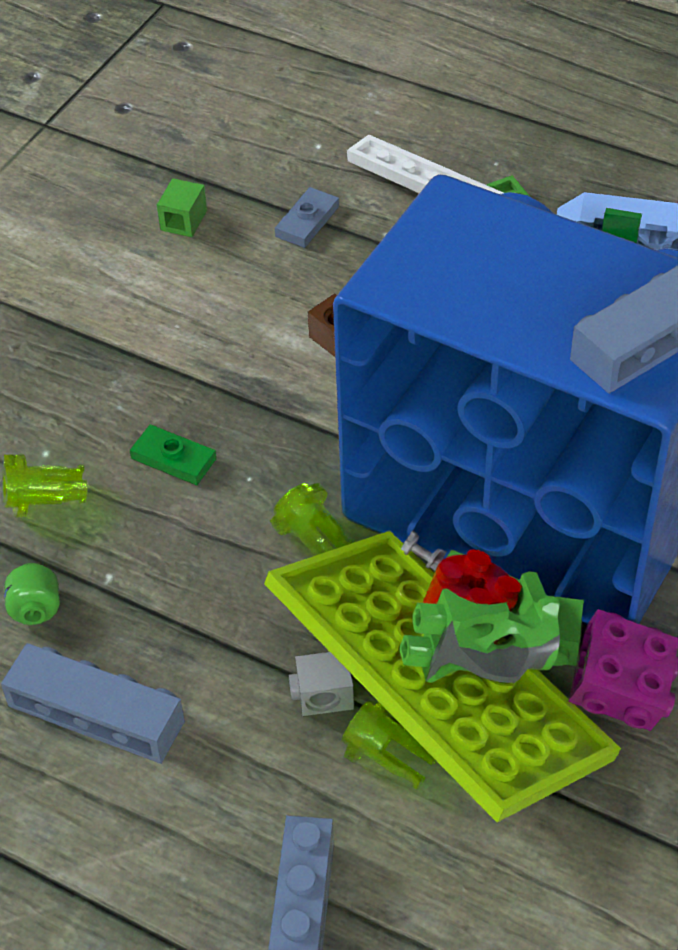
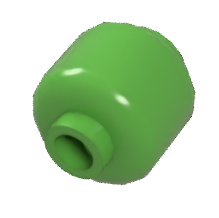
M36 563L24 564L13 569L7 575L4 584L7 614L13 620L27 625L42 624L50 620L57 613L60 605L59 583L56 574L51 569Z

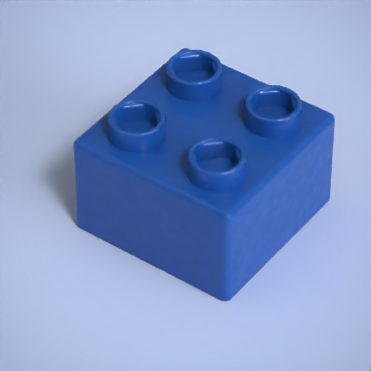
M438 174L430 179L333 301L341 509L343 515L350 521L381 534L391 531L403 543L410 533L415 531L419 536L418 545L431 553H434L438 548L447 551L443 559L448 556L451 550L466 555L469 550L475 549L488 554L492 563L516 579L520 580L523 573L529 571L537 572L547 596L584 600L582 624L586 626L598 609L607 613H616L624 619L639 624L678 555V352L610 394L574 364L570 357L574 326L581 319L598 313L613 304L620 296L630 294L649 283L654 276L666 273L678 266V250H654L556 215L546 205L528 195L513 192L498 194L443 174Z

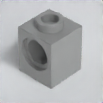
M331 652L295 656L297 674H289L291 699L300 700L302 716L354 709L351 673Z

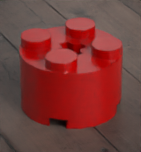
M472 549L466 555H452L443 559L438 564L423 603L437 604L442 590L447 588L456 595L476 604L491 605L507 602L509 611L512 612L517 603L521 585L518 580L509 576L503 569L492 563L488 554ZM499 639L495 640L494 644H497Z

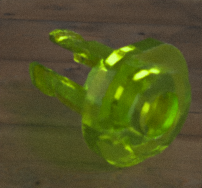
M24 454L4 455L2 469L4 507L13 508L15 518H26L29 505H55L68 501H79V504L86 503L87 480H82L85 470L84 464H79L74 468L62 465L27 466Z
M306 483L297 485L288 491L274 507L273 513L275 515L270 520L274 530L279 535L293 532L309 551L315 555L334 550L317 531V527L336 549L356 542L354 539L347 537L342 525L323 505L328 492L320 483H314L309 486Z
M370 701L365 702L351 720L342 736L341 742L347 745L344 758L354 764L364 754L393 775L405 778L413 784L412 788L417 791L426 780V777L392 755L386 748L393 739L431 766L435 765L437 761L403 726L388 717L390 713L379 702L375 705Z

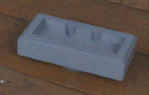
M309 187L275 227V237L305 248L339 208V198Z

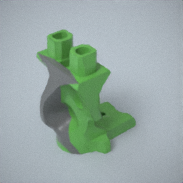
M530 571L523 573L519 580L521 590L512 612L509 611L507 602L491 605L476 604L456 595L447 588L443 589L437 604L417 603L412 623L415 633H421L424 636L404 635L400 644L403 664L422 667L425 680L431 683L458 670L470 671L479 677L505 683H515L527 669L549 670L554 665L559 650V600L555 597H547L537 572ZM509 634L511 635L508 640L494 644L495 640Z

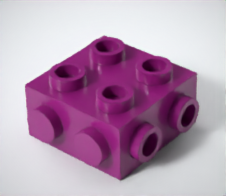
M598 609L583 630L568 702L582 706L588 712L605 714L624 721L630 727L644 728L651 731L662 717L668 718L675 703V693L670 691L672 682L678 675V656H676L678 638L665 634L657 628L646 627L624 619L616 613H607Z

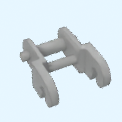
M412 531L401 550L404 551L405 555L412 551L428 561L426 568L436 570L447 551L438 548L434 553H431L417 544L419 539L418 533Z

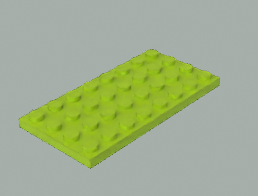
M391 531L268 571L264 585L497 823L615 761L621 748L574 703L568 702L569 699L539 670L527 669L515 683L492 681L479 677L470 671L463 670L453 671L431 683L425 680L422 667L404 665L400 653V644L404 635L424 636V634L415 633L412 623L413 613L417 603H423L434 572L430 568H426V564L412 551L405 555L404 551L401 550L404 543ZM501 637L497 644L506 641V639Z

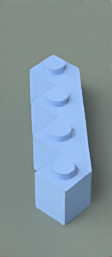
M584 192L557 209L556 215L601 231L606 208L641 213L642 219L637 244L654 250H678V203Z

